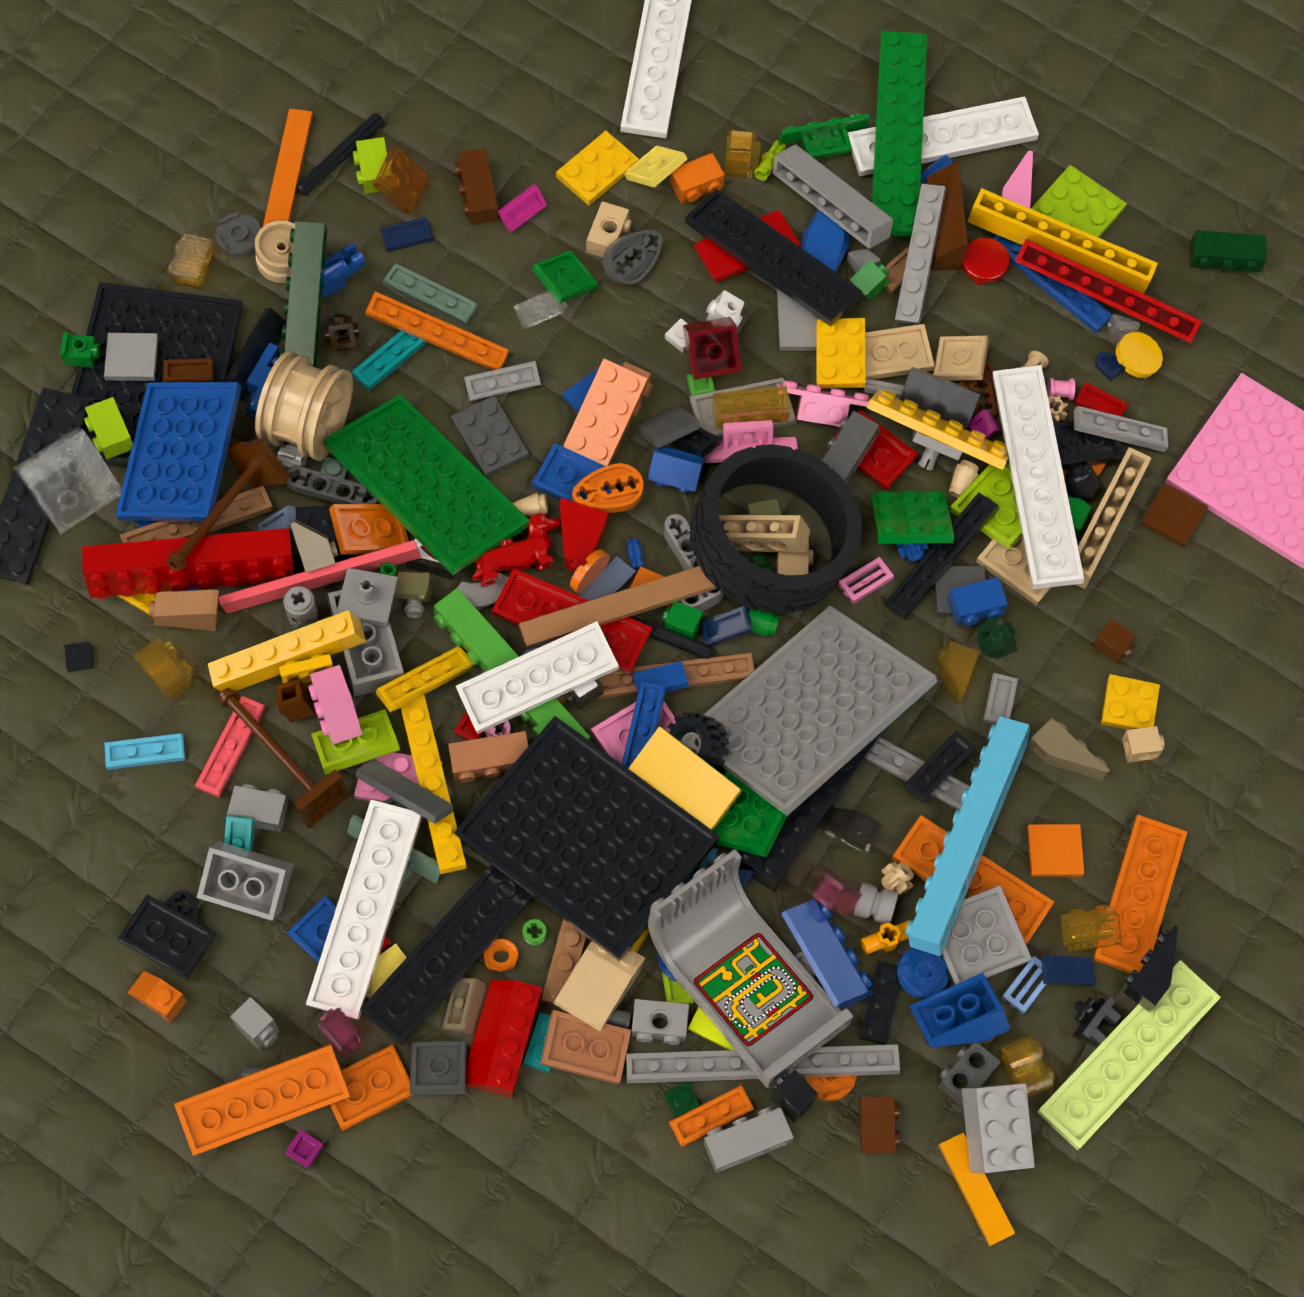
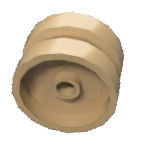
M289 221L268 223L259 230L255 238L256 265L258 270L266 279L275 283H286L287 276L291 277L292 267H288L289 252H293V243H290L291 228H295V224Z

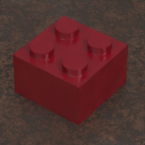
M731 317L683 325L688 368L694 380L742 371L737 327Z

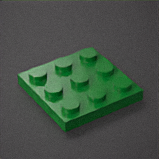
M933 490L929 492L881 491L870 493V504L878 544L954 542V532L945 492Z
M726 771L724 776L741 788L742 791L713 829L720 836L717 845L767 857L787 816Z

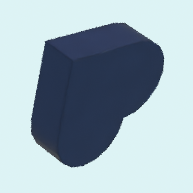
M1101 352L1096 357L1095 367L1110 382L1126 369L1123 364L1120 365L1117 361L1116 353Z

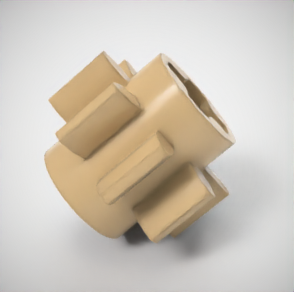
M1047 395L1053 423H1058L1059 419L1065 420L1067 416L1065 411L1068 404H1063L1060 399L1061 396L1051 397Z
M896 862L889 863L881 870L885 875L881 879L885 889L898 892L901 895L914 886L910 882L914 874L910 867L903 862L899 864Z

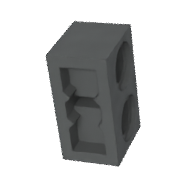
M973 1042L970 1047L965 1044L955 1056L959 1059L955 1066L948 1065L939 1076L942 1082L938 1088L961 1107H963L962 1089L956 1088L953 1085L952 1078H962L965 1082V1088L981 1087L1001 1062L977 1042ZM977 1057L980 1059L982 1067H972L969 1063V1058Z

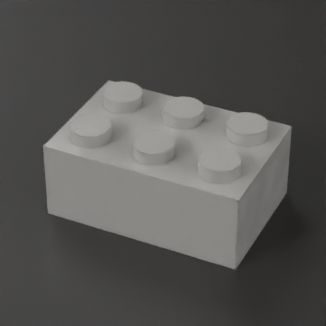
M218 841L209 847L197 898L273 921L282 912L294 864Z
M1026 1083L962 1088L970 1172L991 1173L1035 1168Z

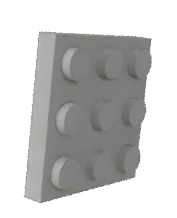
M1001 886L963 900L942 952L954 985L982 972L987 979L1032 960Z

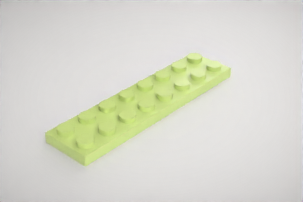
M1180 960L1173 967L1171 986L1156 1006L1148 1012L1138 1004L1047 1100L1037 1113L1078 1151L1221 997Z

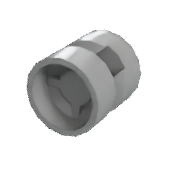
M862 882L853 915L864 919L873 916L875 922L881 924L890 923L898 892L888 889L878 892L877 887Z

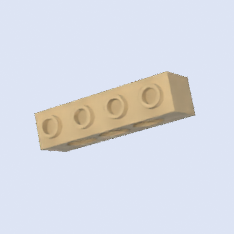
M719 515L723 531L737 551L806 552L810 529L800 515Z

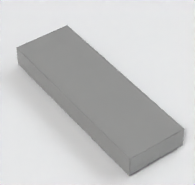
M536 361L464 377L469 401L541 385Z

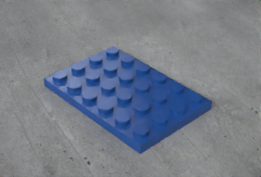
M238 382L147 383L115 515L119 520H205L214 509L242 388Z

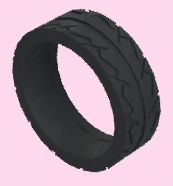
M768 444L756 445V448L748 447L733 453L722 461L724 464H719L709 477L697 500L691 517L690 542L697 563L704 575L717 589L720 588L724 595L754 610L757 608L761 612L783 614L796 612V610L802 611L817 605L828 596L827 593L833 591L858 552L862 536V518L854 495L846 482L833 469H830L829 465L802 450H793L788 446ZM748 484L777 486L796 494L818 513L827 528L831 540L832 555L830 564L816 572L804 575H784L756 566L736 550L724 533L719 518V498L736 487Z

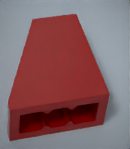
M561 498L560 520L564 565L569 571L575 573L578 567L581 565L584 567L588 562L586 561L587 557L599 549L608 525V513Z

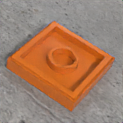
M1080 824L1027 826L1031 877L1084 876Z

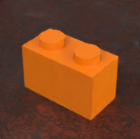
M711 153L680 165L670 174L669 183L680 203L684 204L686 202H694L701 196L712 193L716 189L720 191L724 188L725 174L715 156Z

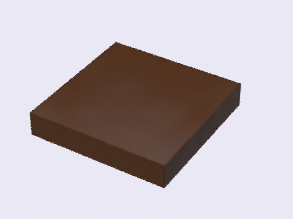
M1164 483L1140 524L1185 548L1208 506Z

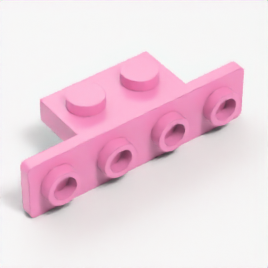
M783 380V384H776V389L779 392L801 395L796 416L797 420L840 427L844 418L848 416L850 404L867 407L870 401L869 395L863 393H855L854 396L845 395L846 391L834 388L831 389V392L822 391V387L807 384V388L798 387L797 382Z
M772 420L723 423V441L720 442L717 448L705 456V463L722 462L733 453L748 447L756 448V445L775 444L788 446L795 450L798 449L796 437L773 438Z

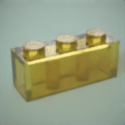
M787 386L713 393L712 412L715 429L723 428V423L772 420V423L787 422L790 412Z

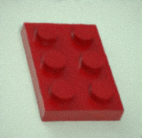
M860 410V411L858 412L860 415H862V416L868 418L869 420H871V421L877 423L875 420H873L871 417H869V416H868L867 414H865L863 411ZM878 424L879 435L857 469L887 491L917 458L918 453Z

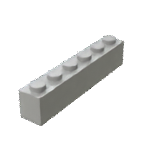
M795 144L775 155L773 174L870 249L890 238L893 219Z

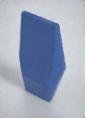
M818 209L803 233L801 248L836 272L849 248V233Z

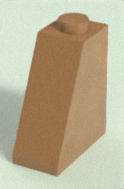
M219 590L157 592L156 601L150 602L149 616L154 617V625L216 632Z

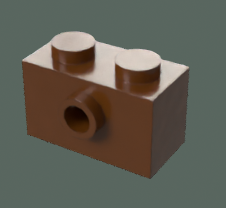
M858 1097L860 1153H896V1147H900V1132L895 1130V1119H899V1103L894 1102V1097Z

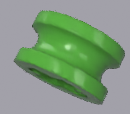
M537 919L526 922L523 926V938L526 943L533 946L543 943L547 935L545 924ZM535 926L538 931H542V934H538V938H532V935L527 934V931H532L531 927Z

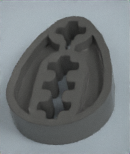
M641 230L628 233L613 241L607 247L603 258L604 269L608 277L620 285L634 284L643 279L651 270L660 254L663 243L661 234L656 230ZM649 237H652V238H653V241L651 242L652 245L646 246V245L648 244V242L650 241V238H649ZM633 251H636V259L629 260L627 262L628 265L622 266L619 272L616 273L617 264L624 263L625 258L631 257L634 254Z

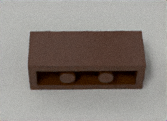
M486 148L458 152V162H454L456 176H461L462 182H458L460 196H465L466 202H462L464 216H469L471 225L499 221L498 205Z

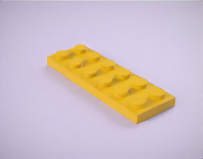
M885 389L882 391L877 390L870 399L867 406L868 409L1003 470L1009 458L1005 443L997 440L994 442L987 440L983 433L972 430V432L965 430L963 425L957 421L950 420L948 422L940 418L941 415L935 411L927 410L926 412L918 408V404L913 401L899 400L895 398L896 395L891 391Z

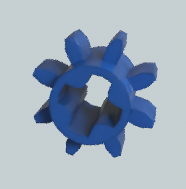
M927 543L896 544L900 557L905 558L907 556L908 561L921 559L925 555L924 550L929 548Z

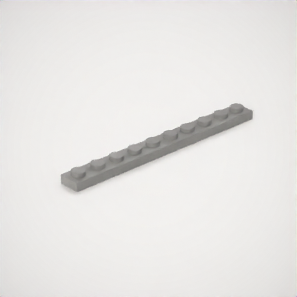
M898 1044L821 1047L787 1074L790 1075L794 1070L802 1077L900 1074ZM735 1050L626 1054L627 1083L759 1079Z

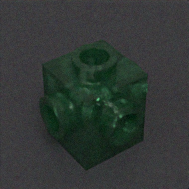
M993 617L976 627L978 633L977 640L983 656L999 659L1017 651L1015 630L1011 622L1001 620L999 617Z

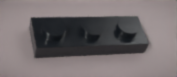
M956 730L905 782L904 787L924 803L973 753L976 747Z
M880 960L877 962L873 985L871 986L874 994L869 996L859 1039L880 1045H886L900 988L897 965Z

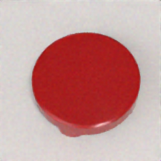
M978 238L968 243L962 268L977 285L995 282L1001 279L1007 272L1010 262L1009 253L1000 242L994 239Z

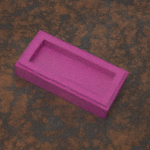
M533 184L498 210V213L507 231L513 232L546 207L547 203L538 186Z

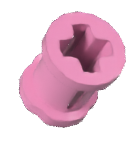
M1049 378L1047 395L1051 397L1061 396L1060 398L1073 400L1075 395L1074 378H1070L1069 381Z

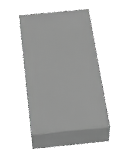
M993 673L983 717L984 723L996 725L1000 716L1010 719L1018 678Z

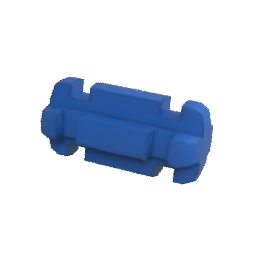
M638 538L627 541L631 568L634 570L639 569L640 566L644 567L643 553Z

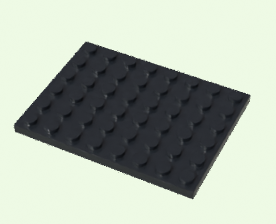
M99 282L86 336H94L96 343L100 345V355L98 359L95 358L94 368L78 366L71 394L91 399L92 405L113 397L133 443L147 383L163 382V360L213 358L214 382L224 381L229 372L243 310V302L241 300ZM108 333L158 334L155 381L105 380L104 372ZM85 423L72 460L127 467L131 450L106 460L103 451L98 453L93 442V438L97 437L95 431L89 432Z
M556 716L553 717L454 832V835L461 842L619 962L648 928L651 905L660 898L666 899L672 894L671 892L676 886L683 882L685 883L720 840L718 834Z

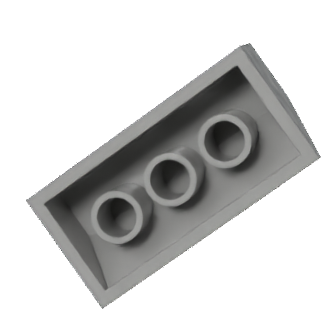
M342 590L328 593L332 616L337 613ZM361 622L366 642L342 651L354 696L374 692L377 688L404 674L389 622L388 627Z

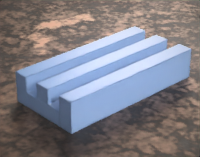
M1032 957V960L1028 962L1001 998L1005 1002H1009L1011 1007L1017 1008L1022 1015L1046 985L1043 984L1042 980L1024 1005L1019 1002L1042 973L1041 961L1038 958ZM1035 964L1038 969L1014 999L1011 994Z

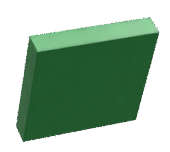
M571 250L535 263L532 267V271L559 304L593 291L598 286V282Z

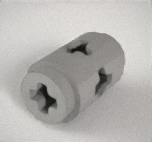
M300 586L293 587L286 592L283 603L289 623L296 629L316 623L318 611L312 592Z

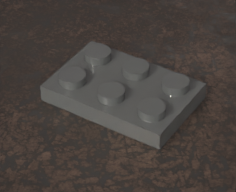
M495 396L489 397L451 416L452 423L486 478L529 458L528 451Z

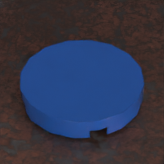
M911 948L901 955L897 963L899 983L907 993L915 998L926 999L945 990L949 982V975L947 976L948 968L942 956Z

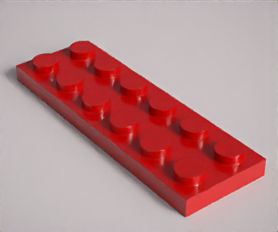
M513 568L492 609V615L519 626V623L579 605L589 600ZM627 617L602 625L600 628L619 665V669L631 674L652 632V627Z

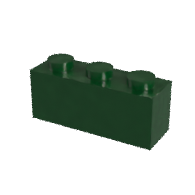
M1195 230L1190 241V267L1199 268L1201 270L1222 269L1223 271L1237 270L1255 273L1261 272L1267 261L1266 235Z

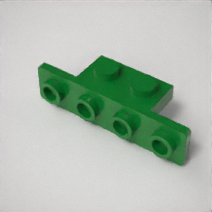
M856 113L842 119L835 117L826 122H810L805 126L799 127L789 126L782 130L778 143L783 145L801 141L803 150L815 160L850 154L852 146L847 132L865 129L870 120V115Z

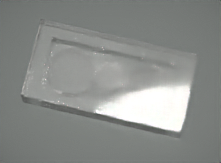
M547 291L515 305L514 311L524 329H527L568 311V306L566 302L559 304L553 295Z

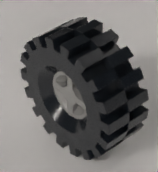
M696 712L683 713V717L677 716L674 719L676 724L670 723L668 725L669 733L716 770L720 771L717 766L724 765L725 760L722 757L723 755H728L729 751L725 749V745L729 744V739L724 738L727 731L721 728V722Z

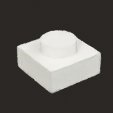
M680 319L665 333V339L683 353L686 350L683 325L687 323Z

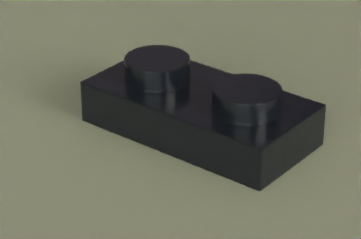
M699 428L673 441V443L704 458L720 445V440L718 436Z

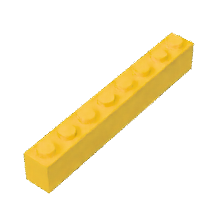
M982 188L967 222L1020 245H1023L1027 238L1145 293L1158 265L1157 262Z

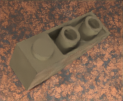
M1053 718L1030 739L1027 745L1043 762L1051 766L1101 781L1105 779L1110 771L1102 758L1095 757L1082 740L1075 739L1063 723L1056 722Z

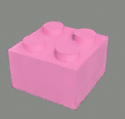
M340 665L310 674L313 685L308 686L312 700H318V702L314 703L318 719L324 718V720L319 721L324 736L329 735L332 744H336L362 735L354 704Z

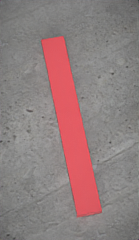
M409 541L343 560L313 571L302 572L219 597L220 606L228 614L283 598L286 592L293 587L300 586L311 590L345 579L347 568L373 572L380 570L381 566L385 563L397 565L421 558V554L416 542Z

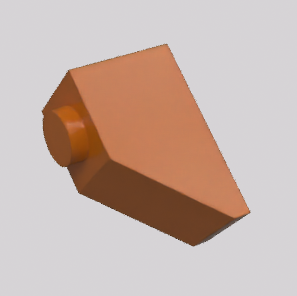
M145 971L142 972L127 992L169 1023H172L187 1003L186 998L181 992L162 979Z

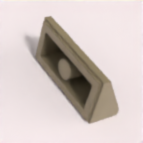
M463 977L451 991L442 1029L475 1035L487 987L486 983L477 978Z

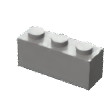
M771 1106L759 1111L758 1116L749 1120L748 1117H743L732 1123L733 1127L725 1130L722 1127H718L707 1132L708 1137L704 1138L703 1143L715 1173H719L792 1143L794 1137L781 1107L774 1110Z

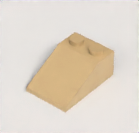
M592 941L558 994L554 1004L601 1031L638 977L645 957L630 949L619 962Z

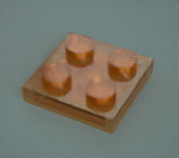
M394 146L390 148L373 186L401 211L408 214L412 213L429 174L399 147Z

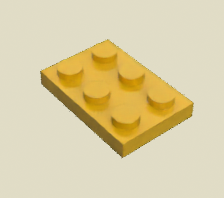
M604 131L556 172V178L590 206L625 176V171L635 164L639 158L610 133Z
M865 318L838 319L831 327L821 319H817V386L822 387L821 389L866 387Z

